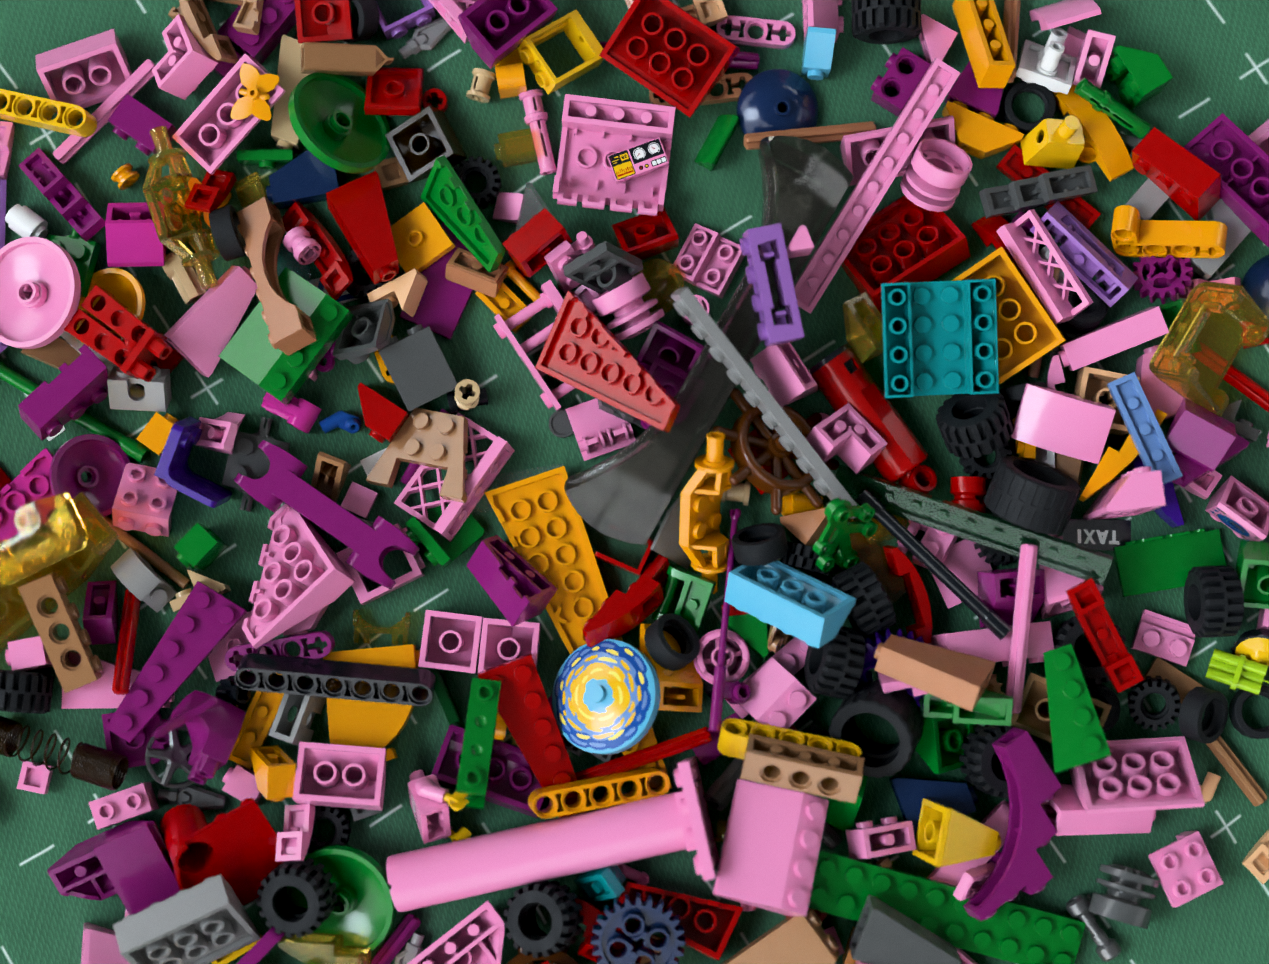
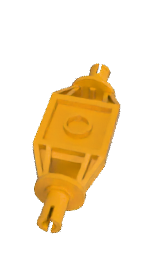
M717 431L706 434V454L695 459L697 470L681 491L679 545L691 560V567L701 572L702 577L716 582L713 594L718 592V573L727 571L729 539L720 533L722 521L720 506L723 493L732 488L729 477L732 475L731 470L734 468V460L729 456L723 455L725 434ZM701 550H707L708 553H701Z

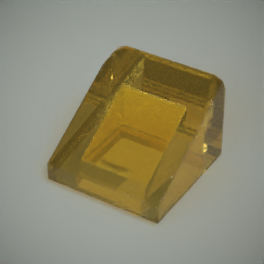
M254 172L234 184L243 209L263 197L268 199L258 172Z

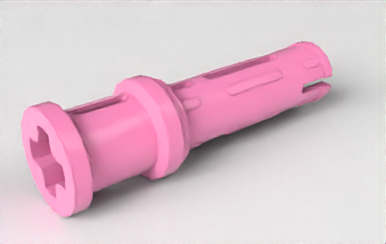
M541 89L528 90L518 96L519 100L523 101L526 116L524 121L531 129L540 175L553 174L557 172L546 127L548 113L544 112L541 99L543 91Z

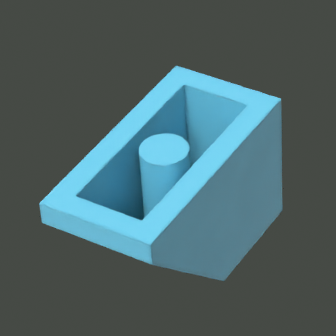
M808 27L804 41L801 75H805L811 80H822L824 77H829L836 29Z

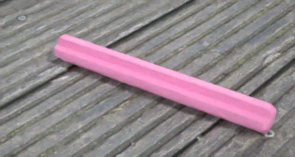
M147 59L92 113L97 121L96 131L89 137L70 135L53 152L54 157L60 163L66 164L108 122V119L126 94L133 97L154 77L152 69L156 64Z

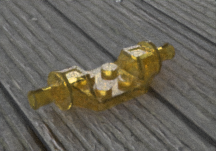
M159 126L149 131L157 154L148 159L150 166L142 188L159 241L182 259L181 264L183 267H195L202 290L210 289L219 285L211 262L220 256V252L214 247L211 230L202 228V222L197 211L186 209L184 206L190 194L188 181L193 177L185 159L187 155L184 148H173L167 127ZM169 165L170 175L161 177L162 166ZM183 242H189L196 253L193 254Z

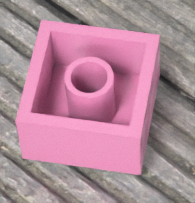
M426 610L418 667L478 674L484 617Z

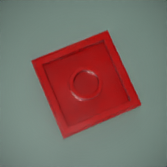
M380 68L373 76H368L364 105L365 115L414 116L421 112L424 68Z

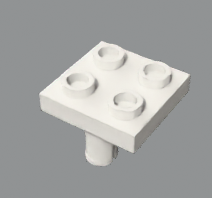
M1053 28L1045 46L1025 39L1016 69V76L1027 83H1036L1047 87L1052 92L1068 94L1072 86L1077 61L1076 57L1063 53L1068 33L1062 28Z

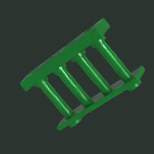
M472 678L456 788L457 793L468 794L465 799L469 803L464 806L467 808L484 810L501 681Z

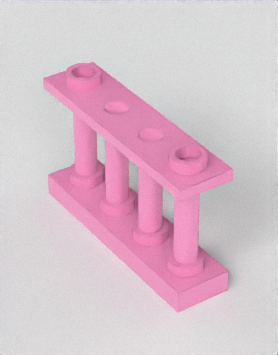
M548 280L541 285L543 293L539 295V299L506 321L502 319L500 314L494 316L497 323L493 327L501 339L507 337L544 392L540 397L547 408L554 407L558 411L561 409V405L557 400L575 388L562 383L551 391L542 379L546 373L536 369L526 355L547 340L554 322L521 344L518 343L511 332L512 329L545 307L549 309L553 306L558 314L564 299L552 281Z

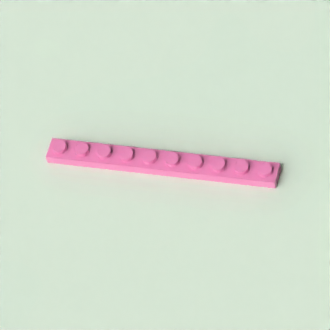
M935 58L796 281L794 289L798 307L808 313H812L960 75L959 71L940 59Z

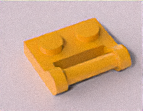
M511 260L505 264V266H508L505 278L509 277L533 302L539 299L541 293L516 269L517 266ZM502 283L495 298L480 292L475 293L495 315L500 314L504 321L527 307L504 283ZM530 317L529 319H527L526 321H524L523 323H521L520 325H518L517 327H515V328L512 329L511 331L515 334V333L518 332L532 317Z

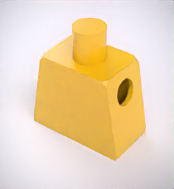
M1073 115L1067 116L1064 120L1044 119L1020 141L1024 165L1062 169L1074 168L1085 145L1082 124Z

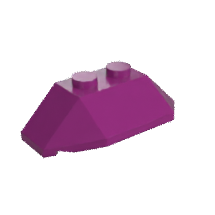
M127 821L78 843L47 870L60 895H72L79 898L102 901L117 894L93 850V845L146 821ZM147 821L165 852L167 846L154 821Z

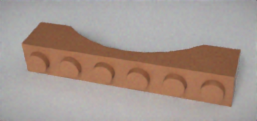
M263 197L237 212L240 222L238 229L245 240L244 251L251 262L250 273L256 281L258 288L256 289V295L262 303L264 310L262 311V317L268 325L270 332L268 339L275 349L279 348L289 356L317 341L311 318L297 306L289 303L280 288L277 275V257L285 234V227L280 210L266 197Z

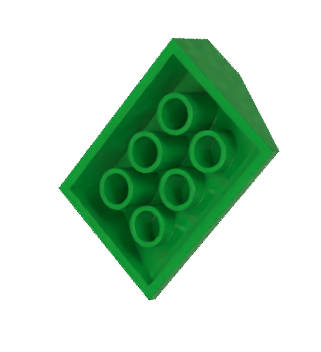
M285 267L278 276L282 293L289 303L297 306L311 318L317 341L289 356L279 348L275 349L268 339L270 332L268 325L262 317V311L264 310L262 303L259 301L218 357L287 406L354 316L332 297Z

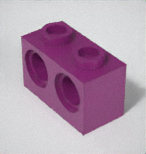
M902 47L898 55L893 52L885 65L888 68L884 77L878 75L870 88L874 91L871 101L899 117L931 64ZM908 65L912 69V73L903 74L899 70V66ZM892 87L897 91L898 95L889 97L885 94L884 89Z

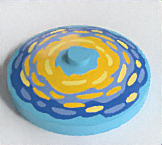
M605 639L593 647L584 644L576 649L564 661L558 671L552 692L553 714L562 734L579 749L602 755L620 753L637 744L651 728L660 703L658 676L648 657L633 645L615 639Z

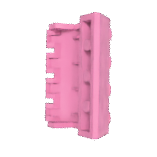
M565 94L557 173L553 184V199H557V204L576 207L577 202H582V207L600 210H604L605 205H610V211L632 213V209L635 208L638 209L637 214L657 216V211L663 212L669 165L617 184L607 156L660 138L669 162L676 107Z

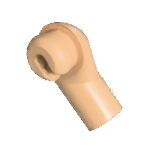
M1207 772L1203 784L1199 785L1205 803L1212 800L1221 779L1220 776L1211 772Z

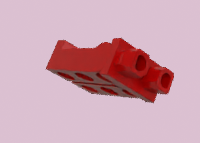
M95 285L81 304L91 314L78 309L64 330L120 367L119 369L125 374L150 382L156 374V369L149 364L154 356L165 360L173 350L166 342L167 337L145 323L109 291ZM101 296V298L99 299V301L96 303V305H95L94 308H93V302H94V300H95L97 297ZM85 319L84 322H83V323L81 324V326L79 327V329L77 330V324H78L81 320ZM99 320H101L103 323H105L107 326H109L111 329H113L115 332L121 335L124 338V340L117 334H115L113 331H111L109 328H107L105 325H103L101 322H99Z

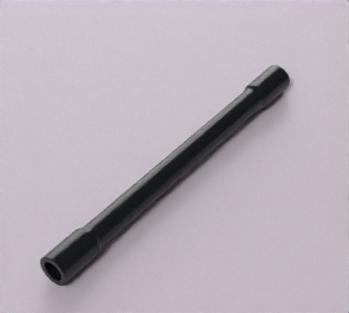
M865 489L855 501L859 505L864 503L871 505L876 511L873 518L880 522L975 613L997 638L1001 640L1012 629L1002 617L990 609L907 530L868 489Z

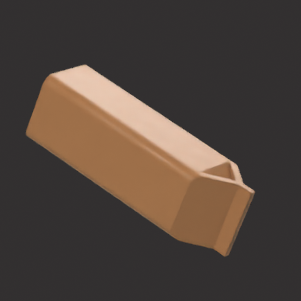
M303 42L301 45L302 74L319 72L334 75L373 76L383 65H390L394 61V58H388L376 45Z

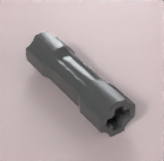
M734 758L722 775L714 781L703 795L706 802L713 806L714 809L722 812L733 799L737 779H740L742 759Z

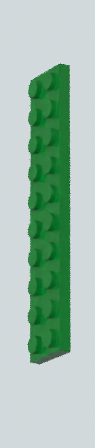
M819 849L808 908L858 921L868 895H872L956 948L1016 964H1074L1086 925L1085 922L1076 918L1013 901L1005 902L997 909L995 915L980 921L969 916L963 907L971 898L959 901L953 896L957 886Z

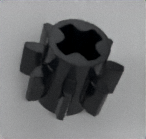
M229 676L228 679L220 680V684L215 692L216 698L237 708H246V703L251 697V690L240 688L235 683V676Z

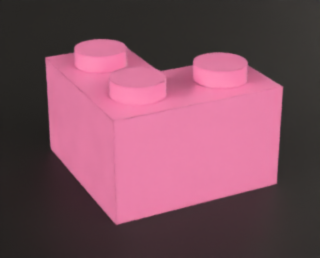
M178 14L162 32L168 52L152 69L159 89L185 100L197 89L198 85L214 70L219 62L201 47L191 33L184 16Z
M849 403L814 426L806 437V440L824 463L837 454L855 474H858L873 463L888 444Z

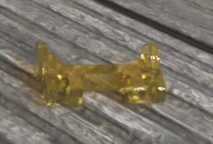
M354 609V643H359V633H364L363 642L370 644L371 633L392 634V645H398L399 634H402L403 645H408L411 612H406L405 617L392 627H379L370 625L359 615V609Z

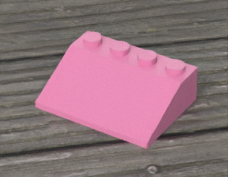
M1185 736L1107 741L1111 757L1069 770L1073 788L1087 814L1204 807L1205 804Z
M737 779L713 895L789 917L806 916L829 800L803 792Z

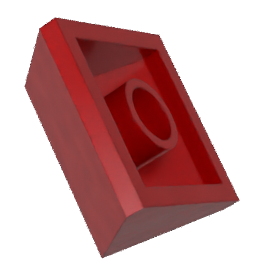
M663 209V212L657 211V216L641 214L612 225L620 249L641 260L678 247V234L665 209Z

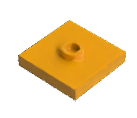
M425 202L391 226L398 261L405 273L414 268L421 273L456 247Z

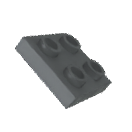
M604 241L582 256L576 257L572 262L565 265L563 269L565 277L602 294L606 291L610 292L631 280L634 274L643 270L642 260Z

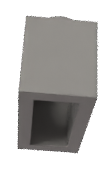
M113 366L107 379L110 409L166 412L172 399L170 369H160L157 366H152L156 369V374L150 382H147L140 378L136 379L121 371L120 367Z
M284 694L269 736L299 746V742H310L314 730L310 729L316 713L321 715L326 697ZM292 706H296L297 714L294 720L289 722L287 719L288 712Z

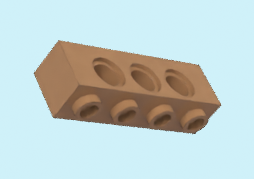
M54 572L18 587L64 693L101 678V671H103L102 663L97 655L93 656L89 647L92 644L91 638L87 630L80 627L77 620L80 618V614L75 603L69 602L66 595L68 586L62 576L58 577L57 572ZM48 597L54 598L57 601L58 609L56 612H50L46 608L45 603ZM59 624H65L69 628L70 634L67 639L61 638L58 635L57 627ZM71 650H75L81 655L79 665L70 662L68 655Z
M749 733L740 779L856 803L863 776L864 758Z

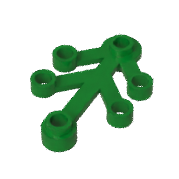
M840 497L828 503L824 511L828 523L819 539L813 545V551L820 556L816 561V566L820 570L828 572L835 563L842 569H848L858 564V553L851 546L849 534L861 533L866 538H870L876 533L878 525L871 520L876 511L871 505L864 503L852 506L847 499L842 500ZM849 517H858L861 520L857 522H847ZM839 544L840 548L837 550L833 558L832 555Z

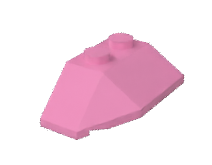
M486 901L407 964H501L505 934L504 920L491 903Z

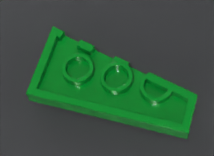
M445 155L436 158L420 198L489 273L498 270L506 252L504 246Z

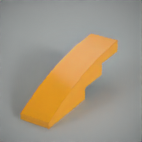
M1159 409L1154 413L1159 425H1161L1167 414ZM1130 434L1119 452L1108 447L1079 497L1080 501H1086L1106 487L1139 455Z

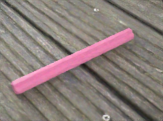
M1022 544L1020 546L1005 694L1013 697L1012 714L1020 713L1022 708L1038 547L1034 544Z

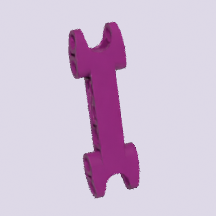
M262 440L258 448L269 458L270 468L268 473L259 479H252L238 473L234 481L251 497L274 513L283 502L353 550L346 560L348 565L368 579L388 589H392L396 582L389 577L383 568L385 556L393 550H402L415 556L420 549L397 527L380 516L376 518L371 527L303 481L301 476L308 468L304 463L284 449Z

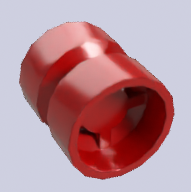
M975 476L951 477L950 494L954 496V499L950 501L951 518H986V505L982 497L987 493V478Z

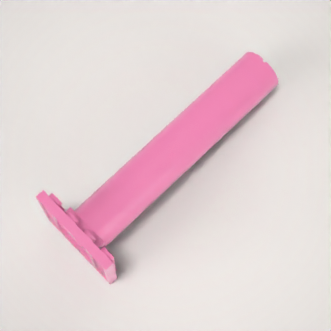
M688 757L677 763L678 768L674 770L677 787H683V789L677 792L388 856L386 863L388 884L392 886L390 894L394 906L398 912H405L687 850V852L697 850V855L693 857L697 875L702 874L703 881L715 879L720 859L707 802L703 797L705 793L697 757Z

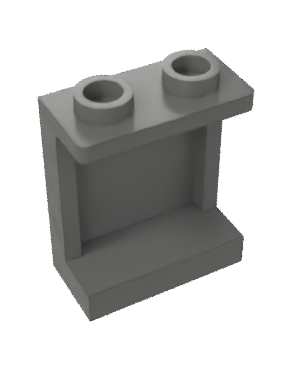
M422 323L406 330L408 336L398 340L397 336L390 338L389 344L378 350L408 412L454 390L458 384L430 327L424 328Z

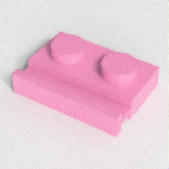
M1144 609L1130 648L1186 667L1195 642V634L1192 633L1189 624Z

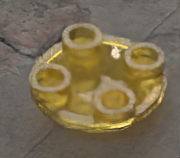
M652 259L642 263L643 270L633 276L642 272L651 287L642 296L644 302L654 298L658 300L656 305L649 308L650 313L660 308L663 309L664 313L674 309L673 303L675 301L670 295L678 288H684L683 276L679 269L671 262L662 259Z

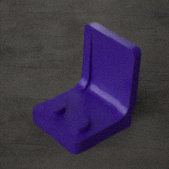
M190 416L173 424L154 475L164 479L169 486L211 508H216L229 501L232 492L194 473L188 467L187 462L192 446L197 444L202 434V429H200L201 421Z

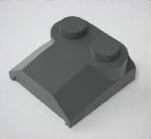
M389 299L345 307L354 317L337 338L333 351L334 357L339 361L347 359L352 364H359L367 360L370 353L380 350L389 344L395 323L393 305Z

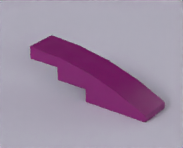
M37 148L18 165L86 242L105 226V220L40 148Z

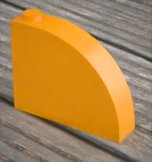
M415 644L336 651L323 657V660L418 668L420 650L416 649ZM326 698L330 744L386 748L404 729L415 706Z

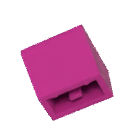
M164 202L108 203L105 221L108 267L165 266L169 223Z

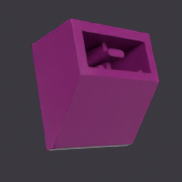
M1018 568L977 571L978 597L1010 626L1013 625ZM1036 568L1030 623L1035 619L1045 599L1044 569ZM979 618L980 628H987Z

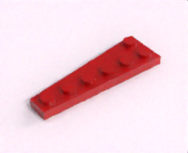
M531 653L479 672V679L501 681L497 710L541 787L578 781ZM571 791L566 795L565 803L567 805L573 804L576 801L577 792ZM578 812V813L563 815V816H559V818L565 817V816L574 815V814H579V813H583V812Z

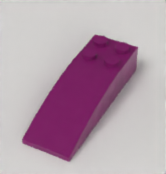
M1222 113L1183 148L1221 174L1220 198L1269 247V156Z

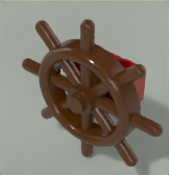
M733 388L729 395L743 414L737 418L732 429L721 426H714L712 428V432L724 433L725 440L731 442V448L727 451L733 457L739 470L729 477L730 484L738 485L744 479H747L761 495L765 492L771 494V512L774 515H779L782 512V496L793 495L799 491L804 493L813 507L821 508L823 500L810 484L814 480L810 473L800 471L792 460H797L798 458L792 450L789 452L782 446L779 441L781 436L775 429L770 431L761 419L763 413L759 408L751 406L740 390ZM787 405L781 407L805 439L813 427L822 421L820 413H813L805 419ZM750 425H752L755 430L749 433ZM831 458L825 462L830 470H837L839 468V462L836 459ZM787 475H790L792 479L787 480L783 478H785Z

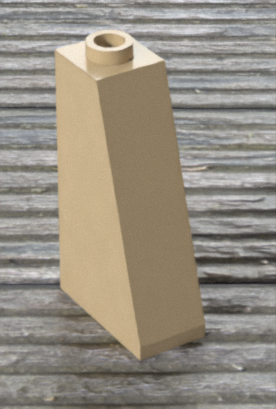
M283 34L280 44L277 76L279 77V83L286 92L274 105L271 136L277 142V147L281 149H295L301 152L303 144L292 127L288 112V102L295 86L310 74L301 73V45L303 43H298L297 39Z

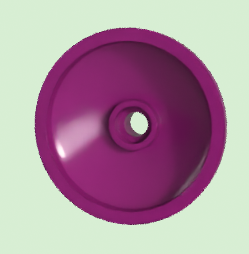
M85 434L71 438L57 450L50 465L49 481L53 495L65 510L75 516L88 519L108 516L112 514V507L126 464L130 463V460L121 447L108 437L98 434ZM83 472H85L88 476L86 482H83L81 479V474Z

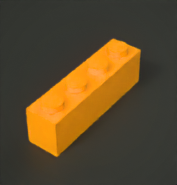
M954 0L952 7L978 88H1005L1016 64L994 0Z

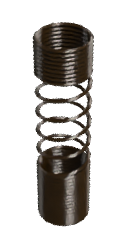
M0 716L1 755L9 758L18 755L19 760L22 762L31 759L35 766H40L44 763L49 771L58 767L62 775L71 772V776L75 779L112 791L117 790L122 785L129 764L126 755L80 742L73 752L71 769L63 772L60 769V765L67 756L71 740L69 737L64 739L59 749L57 765L50 768L47 766V760L53 753L57 742V734L54 733L46 743L44 761L37 764L34 762L33 756L37 753L43 741V729L38 730L33 738L30 757L22 759L20 752L26 745L30 735L29 724L22 727V723ZM28 727L25 741L19 749L23 732ZM41 731L40 741L38 743L37 748L33 752L35 740ZM53 736H55L53 746L47 756L49 743ZM68 740L67 749L60 761L62 749L64 747V744Z

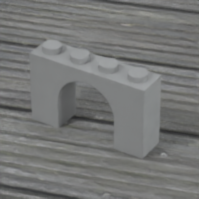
M1147 178L1125 205L1137 208L1140 212L1141 220H1149L1163 203L1172 199ZM1221 198L1206 213L1205 218L1206 221H1219L1227 225L1225 255L1219 258H1190L1193 273L1203 280L1209 279L1251 231Z

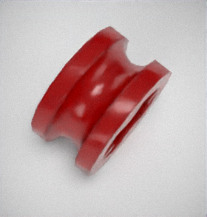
M436 88L426 91L422 98L424 109L432 106L431 103H428L429 99L432 101L433 96H438L442 104H438L437 109L445 112L448 107L445 93Z

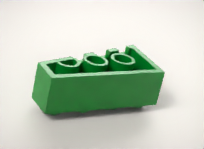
M1072 644L1044 652L1055 774L1111 757V752Z

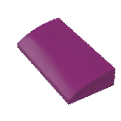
M450 725L432 774L436 775L440 785L456 790L465 729ZM493 740L485 801L538 818L529 808L528 797L533 790L542 787L518 747ZM541 797L537 801L536 807L538 810H541L545 797Z

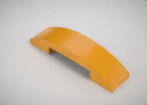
M1072 84L1068 94L1053 92L1056 105L1064 116L1067 114L1073 115L1079 119L1082 124L1083 135L1097 153L1095 161L1110 182L1134 169L1129 152L1108 115L1102 111L1097 112L1092 108V104L1075 94L1074 91L1077 85Z

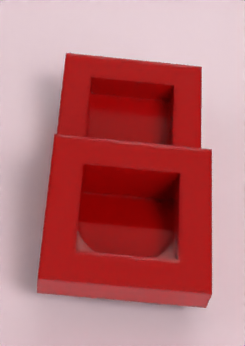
M216 170L211 175L207 171L202 183L194 184L184 204L185 208L211 213L217 209L228 196L237 180L234 173Z

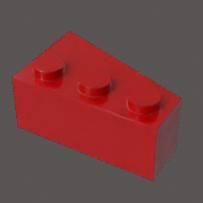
M1154 127L1132 150L1133 167L1140 174L1146 175L1195 221H1200L1220 200L1221 174Z

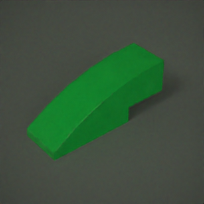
M985 690L971 712L934 695H923V717L952 719L953 723L1011 726L1013 697Z

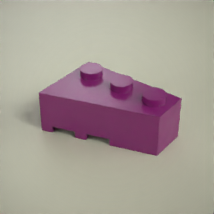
M86 344L78 349L82 354L69 366L64 362L58 368L61 373L51 383L48 384L44 381L18 405L20 418L42 441L48 436L52 437L62 430L63 425L70 420L80 418L88 407L94 403L102 402L108 395L107 367Z
M498 535L482 540L466 565L512 627L540 615L557 591V588Z

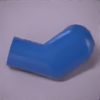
M343 410L319 421L325 434L336 428H341L354 434L361 428V420L356 415Z

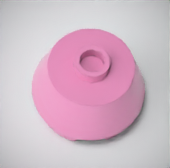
M721 629L710 631L699 640V654L694 659V665L698 674L710 684H713L714 670L718 662ZM728 630L724 664L726 667L725 681L733 682L739 681L747 672L750 664V652L744 639L737 633Z

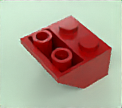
M544 208L518 231L512 233L502 245L522 275L530 278L547 264L544 258L545 255L563 241L567 240L570 244L573 241L558 220Z

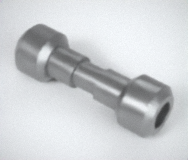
M1079 894L1066 903V909L1072 917L1085 922V927L1097 945L1096 953L1100 959L1108 962L1116 958L1121 952V947L1115 939L1107 936L1095 921L1094 915L1088 911L1090 902L1086 896Z

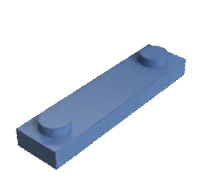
M1135 372L1108 383L1107 387L1144 467L1151 466V471L1161 470L1163 485L1181 478L1183 475Z

